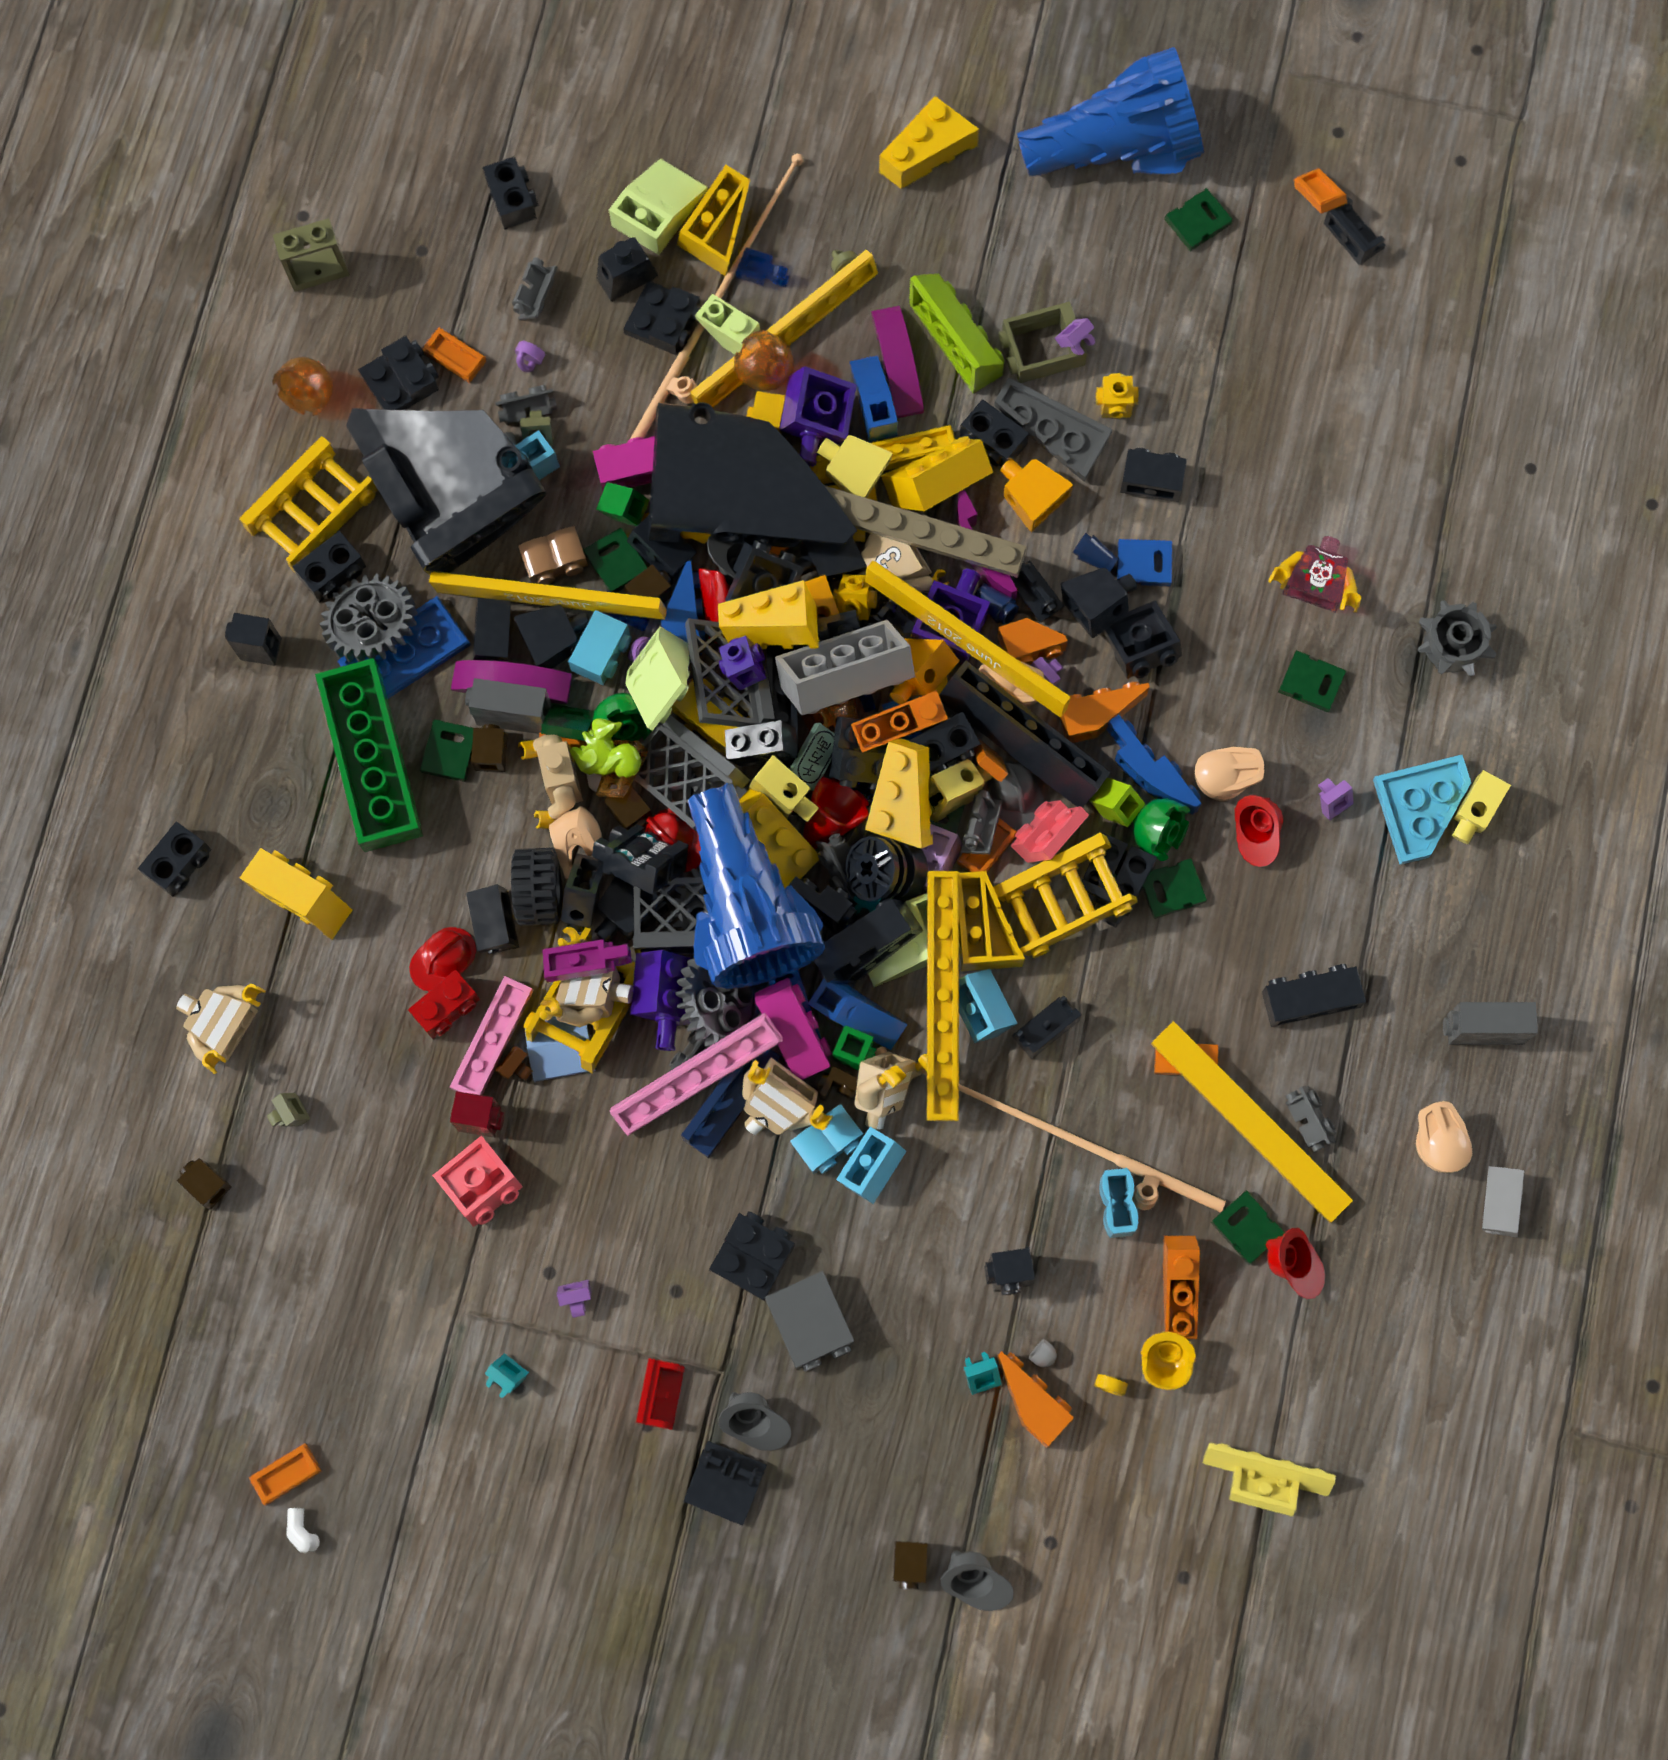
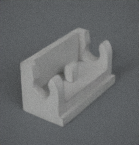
M1489 1166L1482 1230H1486V1233L1518 1237L1524 1170Z

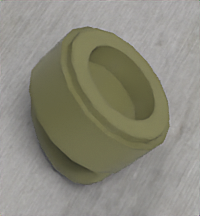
M837 249L832 251V271L834 274H837L858 257L854 251L843 252Z

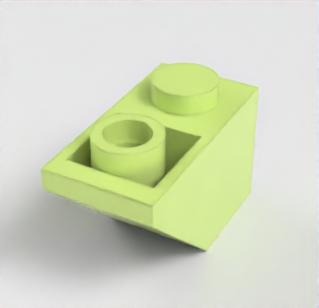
M714 294L708 298L695 315V318L717 342L735 355L761 335L759 322Z

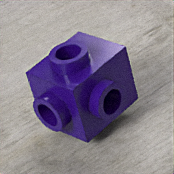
M746 635L741 638H735L728 644L719 647L722 660L719 661L720 668L724 676L739 690L767 678L762 663L765 660L764 652L758 643L754 644Z

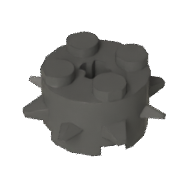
M1443 600L1441 601V610L1435 618H1420L1418 622L1426 631L1424 644L1418 648V651L1426 653L1440 674L1444 672L1466 671L1469 676H1473L1474 665L1480 658H1495L1496 652L1488 643L1491 639V632L1497 629V625L1489 624L1483 613L1480 611L1477 613V604L1474 602L1467 607L1464 604L1449 606Z

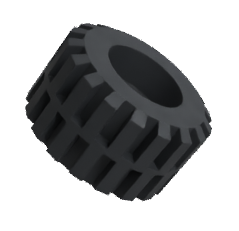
M553 847L515 849L511 861V893L514 916L519 926L558 924L562 908L561 874L559 859Z

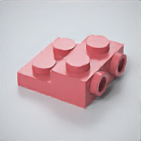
M1061 800L1046 801L1034 812V820L1030 824L1023 825L1015 834L1016 840L1011 847L1027 863L1051 860L1089 814L1081 806L1068 808Z
M482 1135L432 1175L473 1227L478 1223L480 1225L488 1223L494 1216V1210L503 1203L510 1204L514 1202L519 1196V1190L523 1187Z

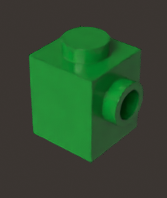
M607 482L596 510L614 521L638 526L642 521L650 499L632 488Z
M845 1025L833 1051V1060L859 1071L861 1061L875 1057L877 1049L873 1048L874 1037Z

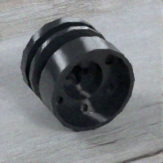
M873 836L862 838L851 847L846 858V882L851 892L861 900L882 902L891 898L906 902L921 893L927 880L928 866L923 850L891 838Z

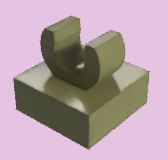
M542 410L530 411V418H520L523 440L539 430L548 444L553 446L550 417H542Z
M280 1093L271 1100L276 1110L267 1115L272 1127L280 1124V1126L285 1125L286 1127L301 1126L310 1120L297 1093Z

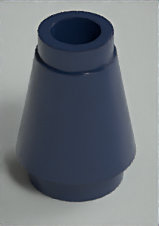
M1085 533L1072 552L1078 556L1077 560L1098 569L1107 568L1109 572L1118 560L1094 534L1091 537Z
M987 584L980 586L975 593L976 597L990 602L988 613L996 623L1009 624L1019 612V606L1016 604L1015 599Z

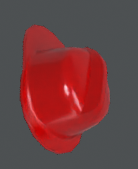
M1257 795L1244 796L1235 807L1238 849L1244 860L1251 865L1257 867L1267 866L1275 861L1279 854L1283 814L1277 804L1272 802L1270 798H1263Z
M669 808L659 811L654 817L647 818L648 824L645 832L654 833L661 841L670 845L677 841L689 845L684 872L692 871L691 869H696L700 866L702 862L699 853L701 847L697 831Z
M457 927L443 928L433 934L411 958L409 971L414 984L424 991H430L455 969L461 975L474 961L476 955L474 939L464 929Z
M1298 1227L1290 1228L1283 1236L1266 1242L1268 1264L1272 1273L1286 1279L1300 1297L1305 1299L1317 1297L1324 1287V1266L1304 1231Z

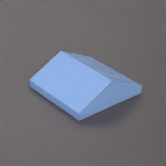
M555 1016L550 1020H545L584 1041L586 1039L590 1040L588 1025L576 1027L558 1021ZM538 1032L533 1042L527 1041L526 1038L534 1082L589 1072L581 1068V1057L578 1055V1051Z

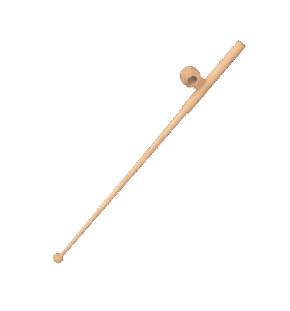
M801 154L792 156L790 168L717 290L715 296L721 299L793 169L795 166L803 164L804 160ZM700 322L684 349L678 354L630 439L645 437L656 418L657 404L664 403L669 394L677 396L683 403H694L690 392L697 387V384L692 378L690 379L685 376L679 378L705 329Z
M877 1048L875 1056L886 1053V1048ZM923 1068L922 1074L927 1076V1072ZM959 1084V1091L1112 1161L1121 1168H1128L1130 1172L1143 1177V1182L1135 1187L1132 1201L1138 1209L1149 1210L1154 1207L1159 1196L1158 1185L1220 1213L1224 1208L1226 1201Z

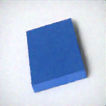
M438 596L416 609L418 615L414 616L417 624L409 627L413 635L402 637L406 643L405 646L396 644L397 653L394 654L390 650L386 651V659L384 660L380 655L375 657V661L381 671L388 699L471 645ZM345 656L337 660L341 667L358 662L356 658L348 662Z

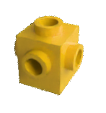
M1121 373L1103 376L1101 387H1096V405H1101V418H1131L1133 405L1138 404L1139 400L1138 387H1133V376H1125Z
M843 574L839 588L834 589L833 598L839 613L856 609L859 620L869 619L871 609L877 606V591L873 590V587L865 582L866 575Z

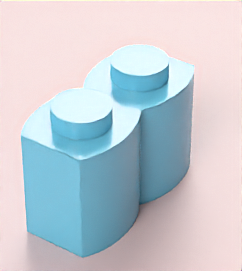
M841 1104L825 1114L833 1116L825 1130L809 1126L790 1141L813 1174L818 1171L821 1174L826 1173L837 1164L835 1161L837 1156L843 1152L846 1155L853 1153L860 1143L859 1140L864 1137L861 1130Z
M1128 1168L1105 1170L1100 1180L1099 1191L1101 1199L1106 1206L1103 1216L1106 1233L1110 1238L1132 1236L1138 1226V1212L1134 1202L1131 1200L1134 1194L1133 1177Z

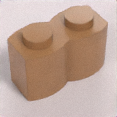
M574 526L555 531L544 537L529 540L518 546L531 583L548 585L555 581V577L562 574L567 576L579 574L588 565Z

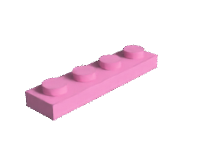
M504 976L450 1085L452 1090L483 1095L533 993L532 988Z

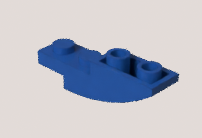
M1119 714L1109 720L1107 731L1121 748L1117 751L1115 761L1136 784L1155 798L1175 800L1186 805L1190 809L1189 814H1195L1201 805L1199 801L1201 799L1200 794L1193 785L1190 784L1188 786L1181 777L1183 773L1177 763L1173 760L1170 762L1165 755L1154 761V753L1147 744L1144 743L1142 745L1135 736L1137 732L1129 720L1124 721Z

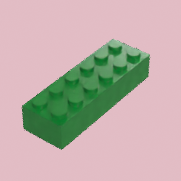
M372 658L315 674L359 846L364 852H369L423 837L381 671L375 659Z

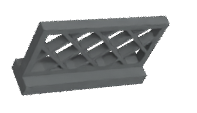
M688 618L685 627L699 722L733 727L773 722L775 717L765 660L762 663L767 678L744 688L745 693L740 695L729 685L731 683L729 679L724 681L713 671L720 666L719 661L722 660V657L710 645L714 642L720 646L728 644L727 640L722 636L723 633L719 627V622ZM696 630L704 631L711 638L705 643L696 635ZM704 652L715 663L710 667L707 666L699 658V654ZM706 676L718 686L715 691L712 692L703 684V679ZM722 690L734 700L730 706L717 696ZM711 701L722 713H708L706 704ZM739 704L748 712L749 718L741 717L733 709Z
M672 715L668 717L665 723L659 722L637 748L641 760L647 759V770L637 772L631 776L695 831L697 830L694 821L690 818L688 799L691 797V787L703 785V792L710 789V783L722 780L725 784L731 783L734 787L738 786L743 789L750 781L733 764ZM665 734L667 736V747L655 750L656 742ZM685 751V762L673 764L674 753ZM666 755V766L655 768V757ZM703 766V777L691 779L692 768ZM684 770V781L672 783L673 772ZM665 774V785L654 787V776ZM684 789L683 800L672 802V791Z
M702 877L675 878L671 882L668 881V884L664 886L668 888L665 891L662 888L658 890L661 895L650 906L641 899V889L634 886L633 949L635 954L664 950L678 955L694 954L695 931L693 930L696 927L697 920L685 908L696 897L705 904L704 897L700 894L705 888ZM677 886H685L692 892L681 905L669 895ZM665 898L677 908L666 920L654 911ZM641 905L646 909L642 914ZM650 913L661 923L654 932H641V922ZM680 913L684 914L692 922L685 931H676L669 925ZM665 928H667L670 932H662V931H663Z

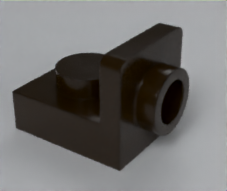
M833 1067L830 1074L824 1072L817 1086V1089L821 1091L820 1099L826 1102L833 1086L838 1087L837 1093L853 1100L856 1096L858 1078Z

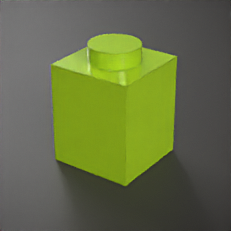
M1108 777L1089 800L1104 819L1126 827L1131 824L1145 805V802L1131 785Z

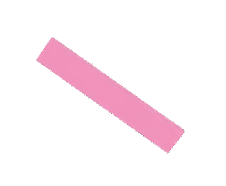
M763 1013L610 1108V1113L626 1135L629 1136L782 1042L783 1037L767 1014Z

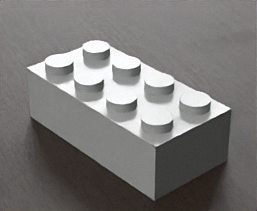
M888 620L819 642V648L810 649L809 646L775 657L781 689L801 715L813 714L822 708L834 704H843L849 699L861 695H869L881 688L899 685L905 680L915 677L911 647Z

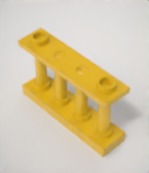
M323 436L239 518L244 528L252 536H255L259 531H264L290 554L286 561L293 572L295 571L292 567L331 538L362 506L368 505L378 491L373 479L369 476L360 484L333 460L336 454L330 442ZM321 469H326L352 492L341 504L336 502L312 481L313 477ZM305 489L331 512L320 525L292 502V498L300 490ZM279 511H286L311 533L299 546L271 522L272 518Z
M1100 832L1055 855L1051 860H1045L993 887L998 900L1002 902L1007 901V903L1012 904L1027 936L1029 944L1019 948L1023 955H1032L1033 958L1040 957L1050 951L1049 946L1113 914L1115 917L1122 916L1132 910L1131 905L1138 902L1136 896L1130 893L1123 896L1104 857L1106 855L1105 850L1112 847L1106 835ZM1086 860L1094 863L1112 901L1095 910L1077 872L1078 864ZM1060 873L1062 876H1066L1084 914L1083 917L1069 924L1049 885L1051 883L1050 878ZM1032 887L1035 890H1039L1057 929L1043 937H1040L1022 899L1024 896L1023 892Z
M585 927L578 940L592 941L591 929ZM632 961L630 964L615 966L617 971L623 973V977L626 978L623 984L633 986L635 962ZM561 981L553 982L544 999L547 997L556 999ZM614 1002L612 1013L609 1017L600 1018V1020L590 1023L594 1026L593 1029L596 1032L591 1040L586 1039L585 1041L541 1019L539 1013L542 1010H551L548 1006L540 1004L536 1013L531 1011L524 1023L527 1041L533 1042L538 1032L578 1051V1055L581 1057V1068L593 1073L629 1010L631 1003Z

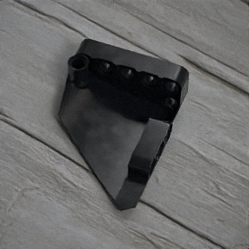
M704 402L696 403L693 406L657 404L648 540L675 543L679 541L680 533L686 531L713 534L714 539L723 542L742 544L748 542L753 544L755 540H759L773 547L791 548L798 546L800 541L844 545L857 532V529L823 483L770 422L716 411L711 405ZM695 418H704L708 423H697Z
M352 408L346 427L364 456L362 457V462L398 523L408 531L414 542L410 548L424 572L429 575L433 571L450 573L470 560L517 524L547 494L530 466L529 458L515 447L484 410L407 411ZM517 456V464L512 468H508L509 460Z

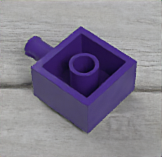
M804 366L789 376L779 431L802 439L799 455L809 467H814L817 464L819 444L821 445L825 438L838 445L844 442L848 436L857 385Z
M963 569L956 588L934 580L927 597L978 633L981 632L988 616L990 605L989 601L973 595L981 575L972 569ZM917 618L911 633V639L944 640L959 659L957 664L962 665L965 661L968 662L971 656L969 653Z
M664 950L636 953L630 1014L658 1022L655 1049L675 1051L677 1026L690 1025L689 1020H681V1017L686 1013L685 1009L677 1008V1005L683 1002V998L676 995V992L683 990V987L677 983V980L685 978L681 969L689 967L687 961L692 958Z

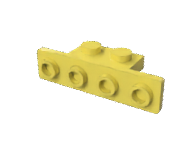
M1210 1443L1203 1458V1464L1233 1472L1229 1500L1293 1516L1296 1511L1299 1489L1328 1496L1336 1480L1335 1475L1326 1473L1322 1469H1310L1295 1465L1288 1460L1279 1461L1267 1458L1260 1453L1244 1452L1233 1449L1226 1444Z

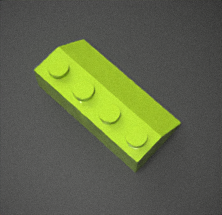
M939 274L914 275L910 278L909 305L974 394L1002 377L1003 365L1005 363L1002 354L997 348L993 349L988 343V336L985 330L980 325L978 327L975 325L965 303L960 304L957 300L952 284L949 281L945 282Z

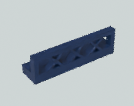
M769 1049L723 1077L681 1134L683 1141L709 1159L744 1110L746 1100L742 1096L745 1073L751 1069L755 1060L759 1062L758 1066L764 1069L771 1058L779 1062L781 1056Z

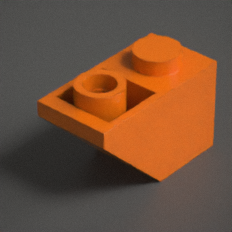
M1029 618L998 628L997 637L1001 648L1017 660L1031 665L1040 657L1046 658V660L1057 658L1063 654V651H1066L1067 638L1065 635Z

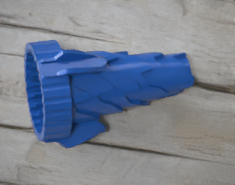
M1173 47L1142 57L1131 64L1108 85L1109 88L1093 94L1092 99L1073 106L1067 112L1043 119V125L1018 132L1019 145L1029 176L1043 175L1074 165L1076 169L1092 163L1100 165L1119 159L1122 161L1133 160L1131 163L1133 173L1172 174L1182 172L1188 160L1200 157L1204 153L1203 142L1176 48Z
M727 783L722 787L708 789L699 794L692 795L688 799V803L700 841L701 851L699 853L702 861L700 863V873L707 894H704V902L708 912H700L696 915L697 921L694 936V959L696 964L708 970L714 986L730 989L767 982L792 973L811 963L825 950L820 934L823 927L822 921L815 910L792 886L784 888L777 865H771L764 844L757 839L749 812L743 813L734 785Z

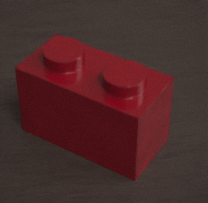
M456 1091L450 1123L458 1132L495 1138L496 1131L502 1130L505 1113L501 1112L500 1105L493 1097Z

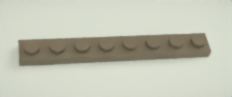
M825 486L856 529L1018 578L1027 552V546Z

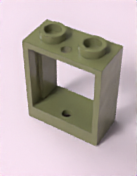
M329 218L273 235L280 261L294 292L350 276L342 249ZM317 271L322 272L319 276L315 275Z
M1070 301L1003 320L1002 331L998 332L999 341L1002 349L1007 348L1010 356L1007 358L1008 368L1011 375L1016 374L1019 383L1086 365L1088 353L1083 339L1080 342V347L1085 352L1083 355H1075L1071 348L1067 347L1069 352L1067 355L1024 366L1014 338L1016 335L1059 324L1061 331H1063L1076 319Z

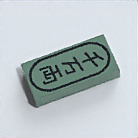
M821 723L814 724L797 754L798 758H795L790 767V770L810 787L809 791H814L816 784L822 778L832 759L835 733Z

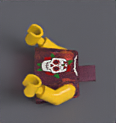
M1330 536L1323 537L1320 548L1308 545L1304 552L1296 551L1278 567L1274 568L1268 580L1269 583L1273 580L1280 582V589L1283 590V595L1335 613L1339 605L1340 610H1344L1345 606H1351L1354 608V612H1357L1361 601V596L1357 592L1353 571L1347 567L1348 558L1337 554L1340 541Z

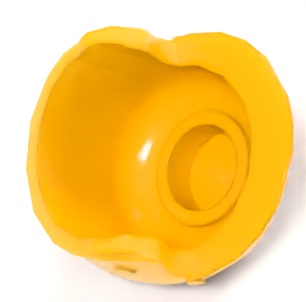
M1173 1332L1154 1334L1145 1341L1141 1350L1144 1377L1156 1388L1165 1390L1178 1389L1186 1385L1190 1380L1196 1355L1191 1342L1185 1337Z

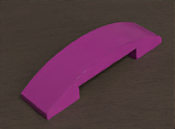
M900 306L871 311L897 418L924 413L914 357Z
M965 489L959 491L957 524L972 530L971 527L977 524V512ZM971 564L973 569L981 575L980 578L985 584L1016 600L1017 588L1010 575Z
M463 660L456 661L451 691L466 693L468 687L472 688L474 678L546 688L552 703L568 704L573 675L554 669L519 663Z

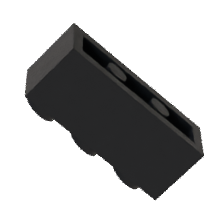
M1340 964L1328 968L1329 972L1317 975V971L1314 970L1298 975L1299 979L1287 981L1286 977L1268 981L1269 985L1263 989L1262 995L1270 1026L1275 1027L1361 1008L1366 1003L1357 966L1347 968L1346 964Z

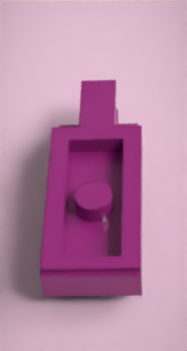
M603 939L542 950L544 979L547 983L608 973V971H615V966L632 963L631 950L627 944L614 946L613 942H605Z

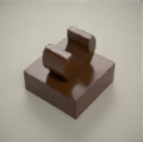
M513 1046L494 1070L503 1078L509 1079L514 1073L525 1081L533 1072V1070L522 1063L527 1053L517 1046Z

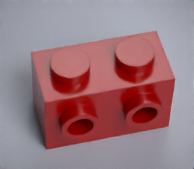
M455 969L412 1005L408 1011L428 1035L434 1039L445 1034L452 1027V1023L461 1015L465 1016L470 1013L480 999Z

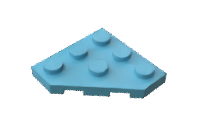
M1463 755L1374 777L1375 789L1400 865L1429 858L1471 784Z

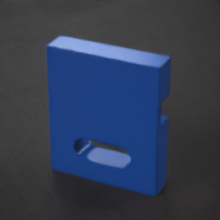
M1118 540L1117 579L1129 573L1141 585L1171 586L1172 541ZM1155 554L1162 556L1161 572L1154 570Z

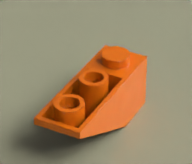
M1130 682L1123 685L1121 689L1112 691L1110 688H1102L1094 691L1093 695L1084 697L1081 694L1070 695L1068 708L1060 717L1065 738L1072 743L1097 738L1107 729L1109 720L1118 714L1122 717L1147 696L1150 688L1149 683Z
M936 690L852 723L851 726L863 753L887 744L889 741L903 738L944 722L948 717Z
M1164 1236L1165 1332L1177 1333L1186 1339H1197L1200 1248L1196 1236Z
M1001 1351L997 1359L1022 1426L1047 1448L1074 1418L1069 1413L1072 1408L1059 1396L1053 1399L1045 1391L1048 1386L1037 1375L1033 1374L1030 1378L1021 1369L1024 1364L1014 1354L1010 1352L1006 1356Z

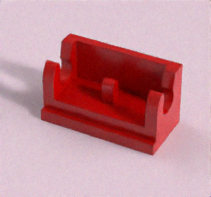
M648 1358L636 1423L673 1430L685 1366Z

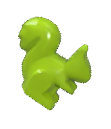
M598 718L593 720L592 730L582 733L587 745H581L579 748L572 747L569 750L582 772L588 775H608L615 772L618 777L629 778L639 771L641 757L638 750L630 744H621L616 747L613 743L612 737L621 728L622 722L614 723Z

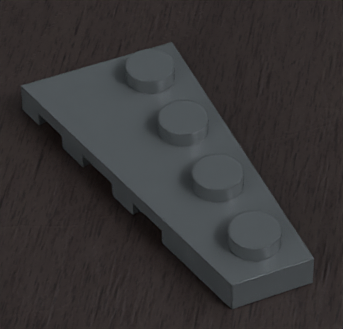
M1009 377L994 403V406L1026 430L1031 438L1084 482L1112 434L1111 428Z

